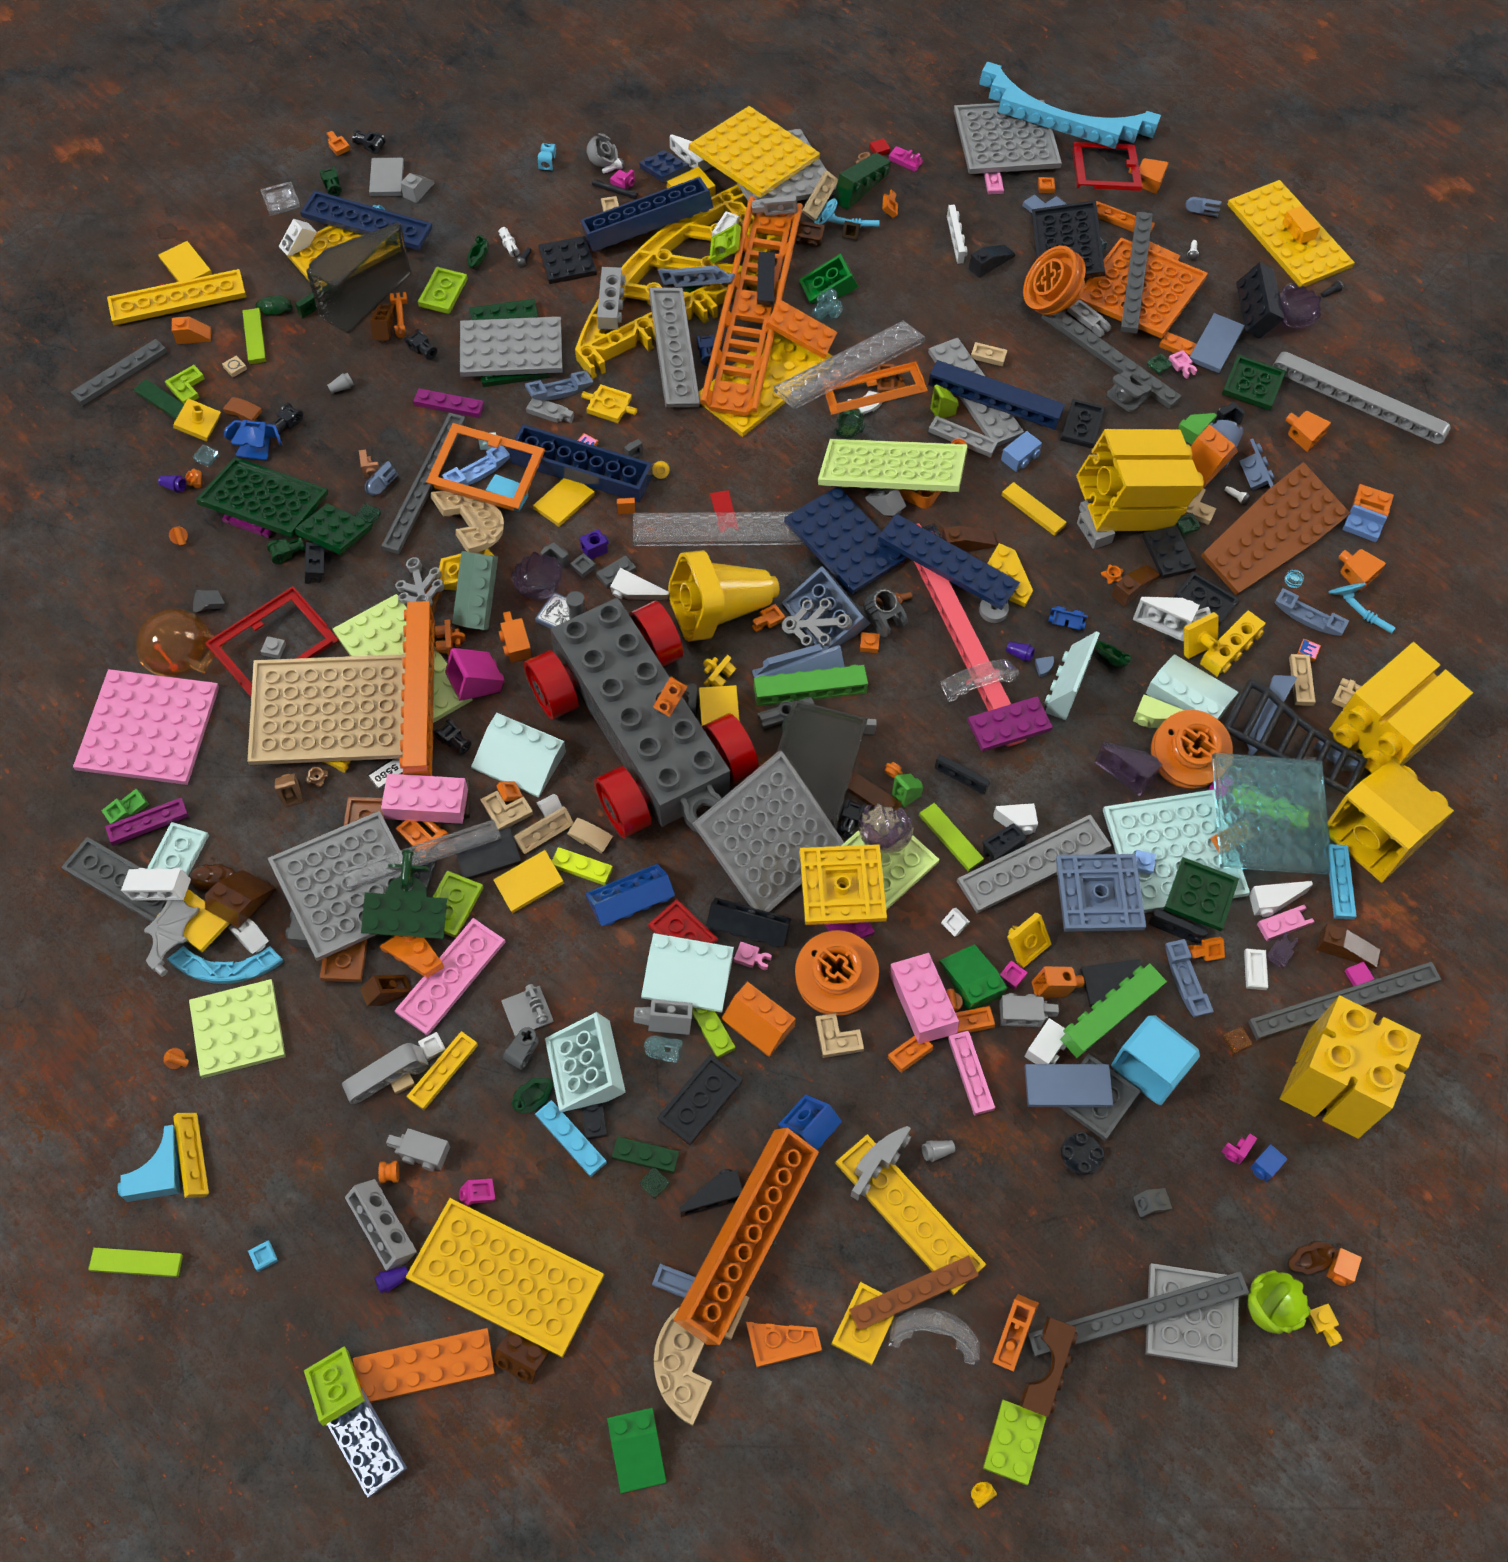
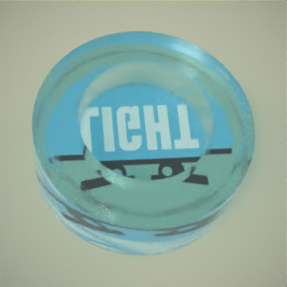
M1290 570L1287 572L1284 580L1289 587L1297 588L1302 585L1304 575L1298 570Z

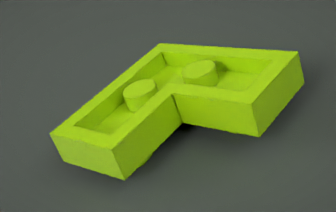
M192 365L169 378L165 383L181 403L185 404L188 398L193 401L199 398L198 393L192 386L203 381L205 378L199 369Z

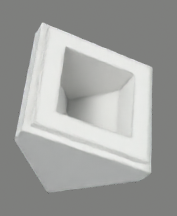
M555 794L537 802L545 817L562 807L558 796Z

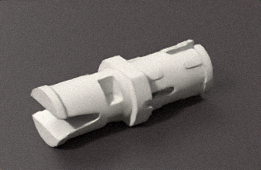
M506 227L500 228L498 232L503 240V246L507 248L511 257H515L513 252L518 256L519 249L515 245L514 237L510 235Z

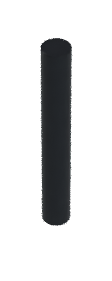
M596 179L592 181L593 186L634 199L638 196L637 192Z

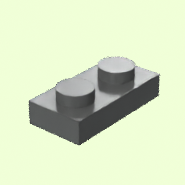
M625 555L598 571L596 576L606 588H609L620 568L634 573L636 572V567Z

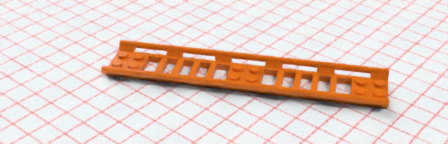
M750 196L740 233L739 250L735 254L731 271L735 276L732 282L728 283L700 403L705 404L710 411L746 417L751 412H757L775 334V331L765 326L771 316L773 305L757 304L756 291L743 290L744 284L757 285L758 281L757 276L747 275V271L758 273V264L750 263V259L758 260V254L762 251L752 249L753 247L779 250V254H775V263H777L774 271L775 308L778 300L783 298L803 205L798 203L797 213L765 216V213H753L752 201L756 200L754 196ZM751 215H753L754 219L752 223V228L750 236L748 237L747 232L750 224ZM756 233L783 236L782 242L755 238ZM743 251H744V252H745V257H744V261H743V265H742L741 274H739V273H738L739 265H740L742 253H743ZM783 259H784L783 268H782V272H781V277H780V279H779L780 271H781V267H782V262H783ZM734 288H735L737 291H736V295H735V299H734V303H733V307H732V312H730V311H729V307H730V303H731L733 291H734ZM736 319L763 323L762 330L735 326ZM726 327L727 333L723 349L721 351L720 345L723 337L724 328ZM732 334L759 338V343L731 339ZM766 335H767V339H766V343H765V348H764V352H763V356H762V351H763V347H764V342H765V338H766ZM729 347L756 351V356L728 352ZM726 361L752 364L753 369L725 364ZM715 366H717V367H718L717 375H716V379H715L713 391H711V390H710V387H711V383H712V378H713ZM723 374L750 378V383L747 385L722 381ZM757 374H758V379H757V383H756V388H755V392H754V396H753V391H754V387H755V382H756V378H757Z

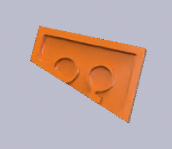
M395 936L380 945L383 952L391 954L396 960L404 962L409 968L426 978L444 968L442 961L425 938Z
M746 1322L756 1368L822 1352L816 1327Z

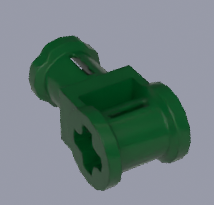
M335 166L327 170L320 169V176L325 188H328V194L339 196L342 189Z
M300 536L289 542L285 538L273 540L267 544V550L271 553V560L274 564H282L286 560L293 558V553L306 551Z

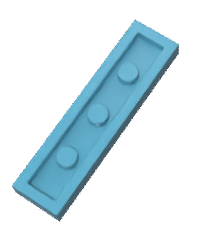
M1328 844L1326 852L1334 919L1354 920L1356 918L1348 845Z
M552 1100L535 1113L541 1123L590 1177L607 1164L602 1155L566 1115L559 1111V1108Z

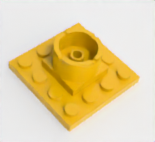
M880 845L800 848L805 925L881 922L887 920Z

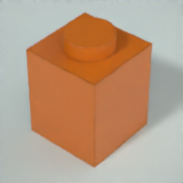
M1340 1248L1337 1250V1257L1330 1264L1327 1277L1333 1279V1282L1337 1285L1349 1286L1355 1282L1362 1257Z

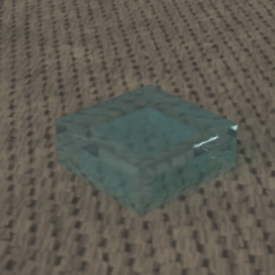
M203 444L193 455L194 461L210 467L219 454L217 450Z

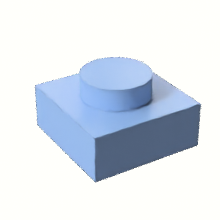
M1136 850L1138 872L1152 875L1156 854Z

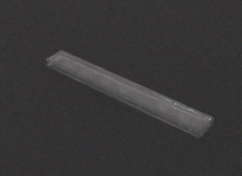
M493 819L403 850H412L414 855L412 856L411 865L421 866L501 839V835ZM403 850L343 869L342 873L348 889L350 890L401 873V871L388 869V864H402Z

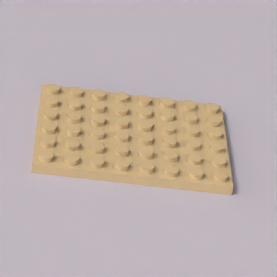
M406 654L254 660L248 764L373 760L403 757V752L400 750V740H403L400 725L404 723V718L401 716V706H404L401 691L405 690V685L402 684V674L405 673L402 658L406 657Z

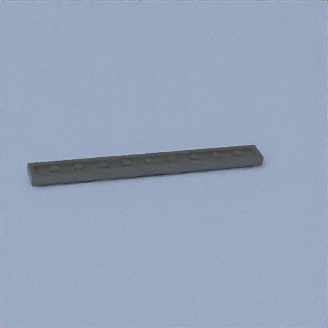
M1136 213L1121 332L1137 333L1153 213Z
M1063 311L1050 316L1042 315V319L1119 374L1125 370L1130 371L1133 374L1131 377L1132 383L1136 385L1148 384L1153 390L1150 396L1168 409H1171L1180 401L1181 395Z
M453 413L448 414L381 545L382 550L400 554L433 488V485L426 483L452 423L464 426L466 423L464 416ZM457 434V436H456V438H455V441H454V443H453V445H452V447H451V449H450V452H451V450H452V448H453V446H454V444H455V442H456V440H457L459 434Z
M1429 962L1252 1018L1248 1023L1256 1040H1260L1316 1022L1339 995L1361 1006H1366L1438 983L1442 979L1433 963Z
M1240 1271L1066 1323L1076 1327L1075 1332L1078 1333L1074 1345L1076 1346L1248 1295L1249 1291ZM1043 1329L1028 1333L1035 1357L1051 1353L1047 1344L1041 1339Z

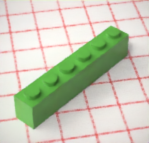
M851 665L849 667H833L825 670L816 669L808 672L798 671L792 674L781 673L775 676H759L754 678L753 688L758 707L781 704L784 701L795 702L808 697L816 700L866 694L868 681L864 665Z
M1150 963L1145 968L1142 966L1137 968L1132 973L1134 975L1133 978L1126 977L1119 984L1121 988L1117 991L1113 988L1105 995L1107 999L1104 1002L1101 1000L1097 1001L1091 1007L1093 1009L1092 1012L1088 1013L1085 1011L1077 1018L1079 1022L1076 1025L1071 1023L1063 1030L1065 1034L1060 1040L1076 1058L1087 1051L1167 982Z

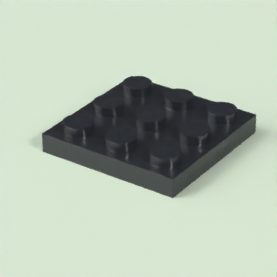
M585 236L538 245L549 284L597 275Z

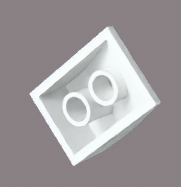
M1141 597L1133 620L1184 641V626L1193 622L1200 605L1184 598Z

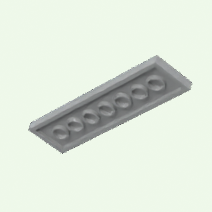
M650 288L649 296L665 407H699L700 401L683 288Z
M959 338L929 348L928 353L935 363L939 360L985 376ZM958 396L985 436L997 440L998 446L1013 441L1024 433L1013 415Z
M1088 815L959 877L957 883L976 913H979L1057 875L1055 859L1057 855L1100 854L1110 849L1111 844L1093 817Z

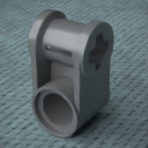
M530 1027L522 1028L506 1049L503 1060L522 1070L539 1044L535 1030Z

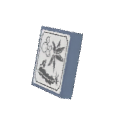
M553 592L535 618L536 622L552 628L569 620L566 597Z

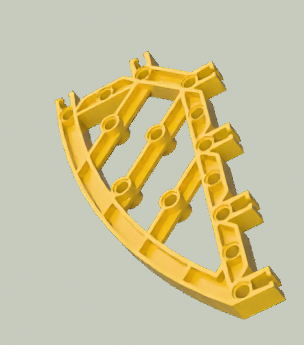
M737 184L711 197L712 209L695 214L691 218L681 219L677 223H670L644 243L621 267L622 275H625V285H622L624 287V298L621 297V300L624 301L626 297L646 300L647 304L651 306L649 289L662 288L661 285L652 282L645 286L639 285L638 282L653 267L659 270L716 265L726 273H731L733 264L722 262L713 264L709 260V256L697 259L672 255L671 251L689 237L709 240L711 243L712 232L718 223L711 226L708 225L721 219L725 211L740 216L738 224L742 229L747 209L745 206H747L748 200L743 193L741 194L739 185ZM751 215L750 224L747 232L748 237L750 236L752 228V223L754 219L753 215ZM757 232L755 238L782 242L783 236ZM753 247L752 250L769 252L773 249ZM750 259V263L758 264V260ZM739 265L738 273L741 274L742 266ZM747 271V275L758 277V273ZM728 283L707 284L691 293L683 292L687 321L692 318L693 313L703 323L709 321L708 312L712 315L713 319L717 318L718 305L724 303ZM744 284L743 290H746L747 286H749L753 291L757 292V285ZM735 288L733 291L732 298H735L737 290ZM599 299L597 300L588 316L575 348L576 361L588 372L591 379L597 377L595 366L600 369L601 374L606 373L605 361L635 347L637 340L648 351L654 348L652 338L655 341L656 338L652 312L619 327L618 330L615 329L604 334L606 329H598L597 312Z

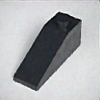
M1006 245L982 247L971 254L969 269L980 278L1012 259L1016 254Z
M726 1169L719 1172V1175L712 1178L680 1207L681 1217L735 1203L742 1191L737 1170Z

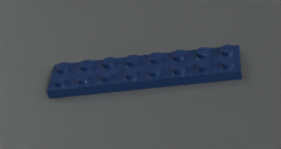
M315 190L300 212L303 218L420 250L433 228L432 223Z
M897 513L878 537V541L1000 610L1004 608L1019 587V581Z

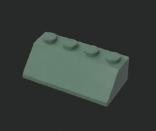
M461 551L452 624L480 630L489 629L498 556Z

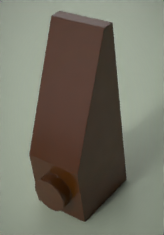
M378 304L370 320L372 340L386 342L390 339L393 329L395 304Z
M966 526L943 528L942 539L965 552L997 547L993 531Z
M1146 564L1128 573L1116 583L1111 597L1126 607L1158 579L1160 574Z
M1328 923L1320 932L1317 951L1356 963L1364 962L1366 966L1377 968L1380 954L1379 948L1347 929Z

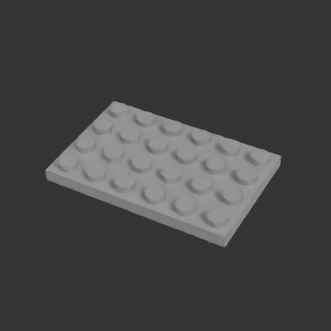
M561 317L460 321L461 377L562 372Z

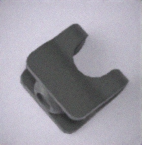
M1125 370L1113 377L1112 381L1115 385L1108 390L1106 396L1126 411L1134 412L1142 403L1148 400L1153 388L1148 384L1136 385L1132 383L1131 377L1133 374Z

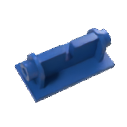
M1056 606L1051 609L1050 613L1054 614L1049 616L1048 622L1064 627L1067 620L1069 621L1068 628L1080 630L1085 628L1086 622L1082 621H1086L1088 615H1084L1082 611L1073 610V612L1066 611L1064 607Z

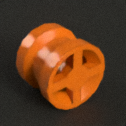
M380 1162V1184L387 1181L398 1183L400 1173L399 1162Z

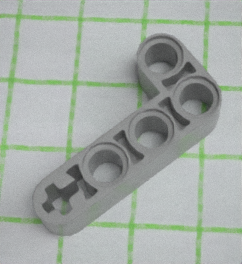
M406 1043L346 1079L342 1083V1087L349 1103L356 1104L406 1073L416 1075L426 1071L429 1068V1063L421 1047L412 1043Z

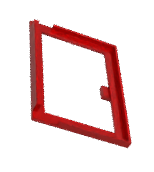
M1073 142L1072 153L1077 188L1085 185L1094 186V189L1142 191L1143 186L1135 145L1117 144L1115 148L1128 149L1129 160H1126V167H1131L1133 182L1086 180L1082 147L1114 148L1098 143Z
M293 586L205 643L250 697L252 696V683L220 646L249 627L257 631L264 626L261 619L292 600L325 638L295 659L314 658L339 641L322 618Z

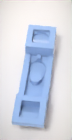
M499 445L498 449L491 448L486 451L487 456L461 470L456 467L444 473L442 478L464 485H471L500 468L510 458L509 452L501 445Z

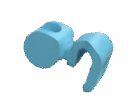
M542 143L541 152L538 154L539 169L553 171L552 158L556 156V144ZM547 162L550 165V167L545 168L541 165V163Z

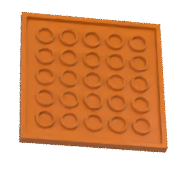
M1120 238L1104 258L1105 276L1089 278L1079 298L1093 310L1121 322L1132 242L1124 238ZM1148 249L1138 329L1162 339L1204 283L1208 273Z

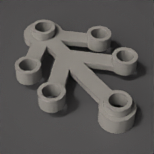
M410 558L406 562V566L409 572L413 573L415 585L406 583L404 580L398 581L395 587L398 592H403L398 596V599L404 605L407 602L430 601L432 606V598L435 593L445 588L444 583L439 579L442 573L439 568L434 567L422 582L420 573L422 564L418 558ZM432 583V587H431L430 590L425 594L426 589H427V588L429 587V585ZM405 591H410V592L416 593V594H418V596H417V597L410 596V595H408V593L405 592Z
M823 598L818 609L807 620H801L808 612L814 609V603L807 599L802 603V608L795 616H788L783 620L782 629L787 634H796L804 646L810 647L813 645V638L810 635H805L800 629L808 628L823 646H827L831 643V638L818 627L838 626L842 630H847L852 625V619L847 614H840L837 618L819 619L825 611L832 607L831 601ZM825 602H828V605L826 607H823V604ZM808 603H811V606L809 608H806V605ZM841 619H846L844 623H840ZM790 622H793V625L791 627H788V624ZM824 637H827L826 642H822ZM810 638L809 643L805 644V640Z

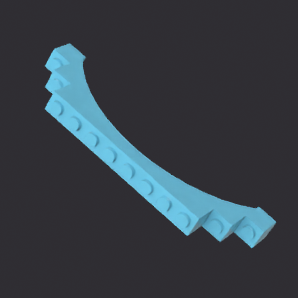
M991 62L986 63L980 78V85L991 88L989 98L1000 102L999 113L1114 149L1119 139L1134 143L1138 134L1153 138L1161 115L1149 111L1135 116L1118 118L1092 117L1067 112L1028 95L1011 82L1002 71L1000 65Z

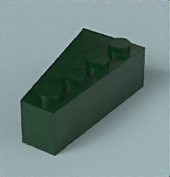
M876 152L841 172L833 199L837 200L838 205L848 210L889 174L891 161Z

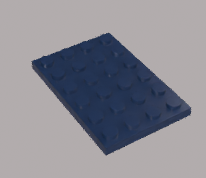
M839 486L784 518V522L851 594H854L904 563L907 558L878 541L882 531Z

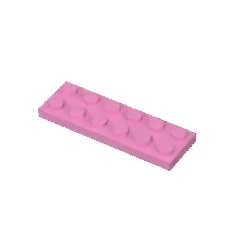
M473 918L440 956L439 959L442 961L444 968L428 978L423 977L396 1008L395 1013L428 1036L505 944V939Z

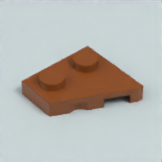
M877 363L876 370L895 367V365ZM901 374L877 379V393L906 387Z

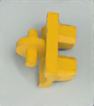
M729 655L719 665L716 664L718 662L716 657L712 660L706 659L703 662L705 666L704 673L712 672L704 682L706 687L709 685L713 687L723 686L726 680L719 673L722 672L729 678L736 668L729 662L731 660Z

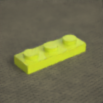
M559 847L552 859L556 869L601 885L607 884L613 870V866Z

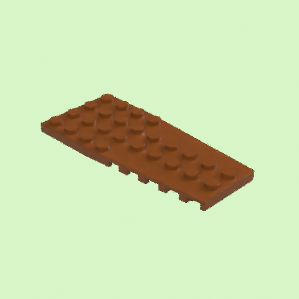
M1303 462L1265 492L1201 554V557L1232 592L1238 595L1241 591L1313 545L1351 513Z

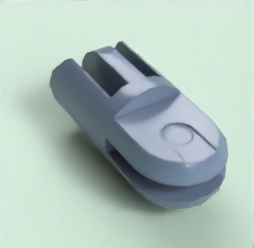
M1190 197L1186 201V209L1191 213L1218 217V213L1204 211V209L1220 211V207L1206 203L1221 205L1222 201Z
M389 461L366 482L365 490L369 495H379L399 475L394 467H391L392 465Z

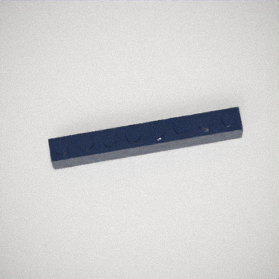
M939 360L936 361L929 377L928 386L934 387L939 385L951 391L954 395L1054 430L1057 428L1065 404Z

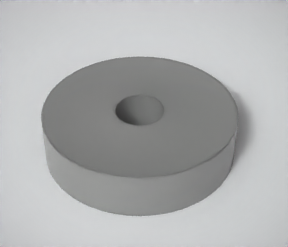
M984 600L981 601L979 607L981 617L991 623L1003 621L1009 611L1008 602L1002 610Z

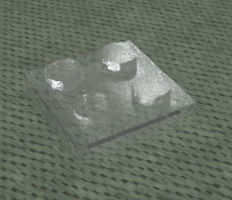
M291 181L260 189L270 216L301 208Z

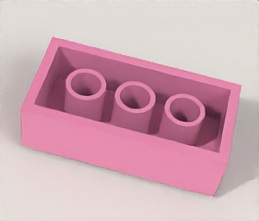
M387 774L381 810L385 819L463 824L468 793L465 778Z
M926 953L892 963L890 978L918 1044L957 1033L959 1020L930 954Z

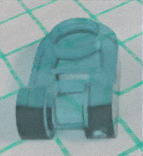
M650 1036L644 1043V1050L649 1057L677 1063L679 1060L678 1052L682 1048L683 1041ZM665 1047H670V1052H664Z

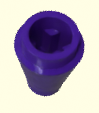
M181 475L160 476L158 479L160 486L179 493L186 489V479Z
M1009 642L1006 652L1026 662L1032 660L1035 648L1031 647V644Z
M402 1266L379 1272V1275L374 1277L379 1292L388 1293L404 1282L408 1273L406 1267Z

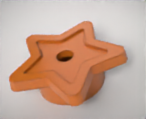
M1109 564L1108 569L1101 572V575L1107 578L1108 584L1114 581L1119 582L1122 579L1123 569Z

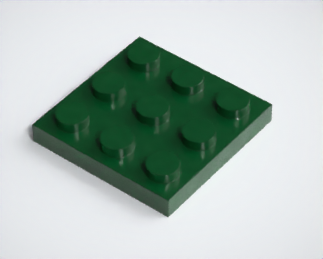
M1238 355L1222 394L1271 410L1286 371Z
M326 504L297 526L295 534L341 555L372 529V523Z
M1182 857L1163 910L1222 931L1239 878Z

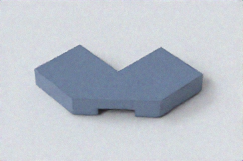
M1033 195L1025 200L1022 206L1032 213V209L1065 205L1066 203L1057 196L1044 203L1036 195Z

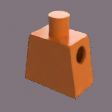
M1146 158L1142 160L1139 170L1143 189L1154 194L1158 193L1167 170L1168 162Z
M1305 411L1300 417L1290 413L1285 420L1292 425L1288 435L1307 452L1326 434L1331 422L1309 411Z
M1363 549L1358 550L1354 555L1344 550L1338 557L1345 563L1340 572L1351 585L1366 583L1363 588L1357 590L1358 592H1361L1372 582L1386 565L1384 561Z
M1046 966L1032 980L1034 994L1038 997H1043L1044 999L1069 996L1075 988L1083 987L1084 978L1082 975H1075L1072 967Z

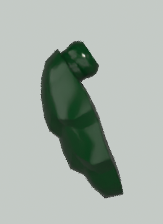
M478 235L475 238L476 243L471 247L467 256L468 266L472 269L483 262L489 250V243L482 235Z
M282 295L268 296L256 303V307L266 315H277L284 311L290 312L293 309L291 301Z
M1102 641L1096 642L1095 649L1109 664L1117 667H1126L1132 660L1130 654L1124 653L1115 646Z
M533 1077L526 1084L521 1085L512 1097L513 1109L519 1113L535 1111L539 1106L548 1101L553 1081L550 1078Z

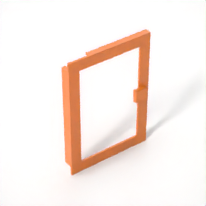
M917 362L822 384L831 415L928 391ZM909 371L915 382L914 385L841 403L836 402L833 393L835 389L866 382L867 387L877 385L876 379Z
M452 423L426 483L432 484L434 488L514 511V508L519 509L524 496H526L545 450L541 447ZM457 434L487 441V445L498 449L499 445L532 454L514 498L438 477Z

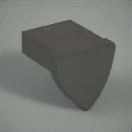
M196 590L193 601L194 612H202L206 609H223L225 603L218 590Z

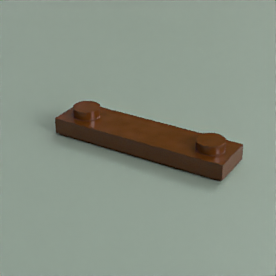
M842 762L829 774V779L878 812L884 809L893 817L902 807L900 801Z

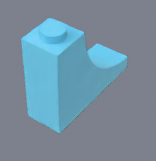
M173 1125L164 1126L161 1144L146 1164L133 1172L121 1175V1183H118V1194L125 1201L131 1202L180 1193L179 1153L175 1127Z

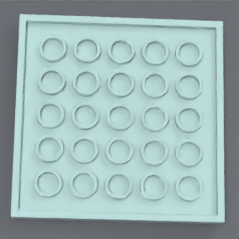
M1215 789L1105 806L1103 808L1116 854H1135L1136 850L1156 854L1152 875L1138 872L1144 913L1153 912L1155 909H1164L1182 857L1239 878L1233 898L1244 897L1250 894L1235 847L1220 855L1210 839L1212 836L1228 828Z

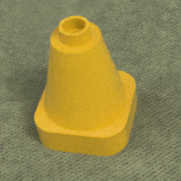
M702 550L679 554L669 580L668 592L670 603L682 634L690 642L711 639L717 625L769 606L773 598L779 595V582L775 576H770L768 571L763 569L711 563L708 554Z

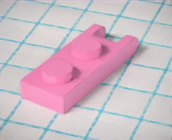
M1305 905L1261 920L1257 925L1265 940L1269 941L1310 926L1315 922L1313 918L1305 921L1301 912L1307 908Z

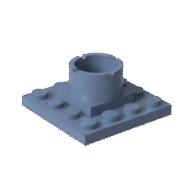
M1136 854L1056 856L1064 932L1145 930L1146 922Z

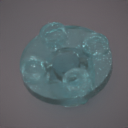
M829 288L825 293L821 292L818 295L817 306L812 311V315L815 318L822 320L829 315L830 319H836L841 315L843 305L841 301L836 300L837 291L835 289Z

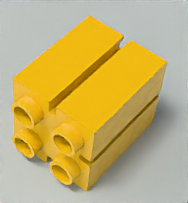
M1105 429L1092 449V453L1097 455H1088L1076 475L1085 501H1094L1093 503H1088L1087 507L1096 531H1153L1174 526L1179 518L1186 513L1187 506L1202 491L1204 485L1203 476L1200 472H1197L1192 460V449L1190 445L1186 444L1181 430Z
M1413 642L1353 694L1329 730L1333 733L1334 739L1340 744L1355 752L1358 749L1362 750V755L1368 759L1365 768L1369 772H1375L1392 759L1401 766L1446 727L1473 692L1446 669L1439 676L1435 675L1434 672L1440 664Z
M1339 995L1308 1030L1295 1061L1297 1063L1292 1068L1280 1100L1314 1117L1326 1108L1327 1112L1322 1121L1359 1139L1393 1108L1406 1075L1404 1072L1409 1068L1421 1035L1385 1017L1375 1025L1373 1023L1376 1016L1375 1012Z

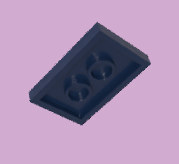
M666 150L659 151L656 155L646 157L643 161L639 162L642 170L662 182L690 171L689 164Z

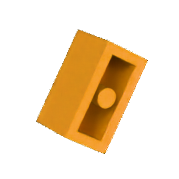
M1304 206L1288 210L1282 222L1299 244L1316 239L1320 229L1318 223Z

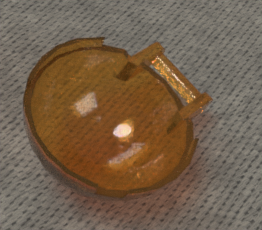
M165 609L154 613L143 622L136 639V651L141 664L147 670L157 675L176 676L175 673L185 671L188 667L206 673L208 670L207 666L215 655L209 650L201 662L198 660L207 649L205 643L215 636L209 633L206 624L193 613L183 609Z

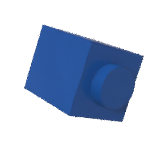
M1270 1144L1250 1166V1169L1253 1170L1257 1178L1267 1182L1286 1162L1287 1158Z

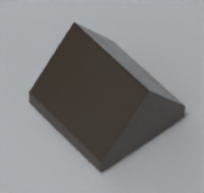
M845 221L842 237L858 240L861 224Z

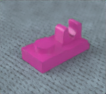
M898 146L893 149L888 159L914 172L923 163L920 153L915 155L912 154V150L907 151Z

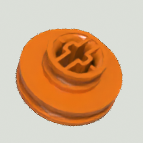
M1056 246L1044 252L1034 262L1026 276L1023 287V296L1026 304L1045 316L1057 314L1074 305L1081 297L1085 285L1086 268L1083 258L1067 246Z
M1184 710L1171 715L1156 730L1151 742V757L1159 774L1169 783L1184 789L1204 788L1220 778L1228 769L1233 754L1231 737L1225 726L1214 716L1199 710ZM1168 730H1172L1174 734L1169 735Z
M840 930L827 931L813 937L801 949L795 966L796 984L802 998L816 1011L826 1015L836 1013V1016L849 1015L862 1009L873 997L879 978L878 961L869 944L859 936ZM813 951H817L815 957L812 956ZM850 962L852 964V969L849 968ZM839 967L842 968V974L837 971ZM832 968L837 971L835 975L832 974Z

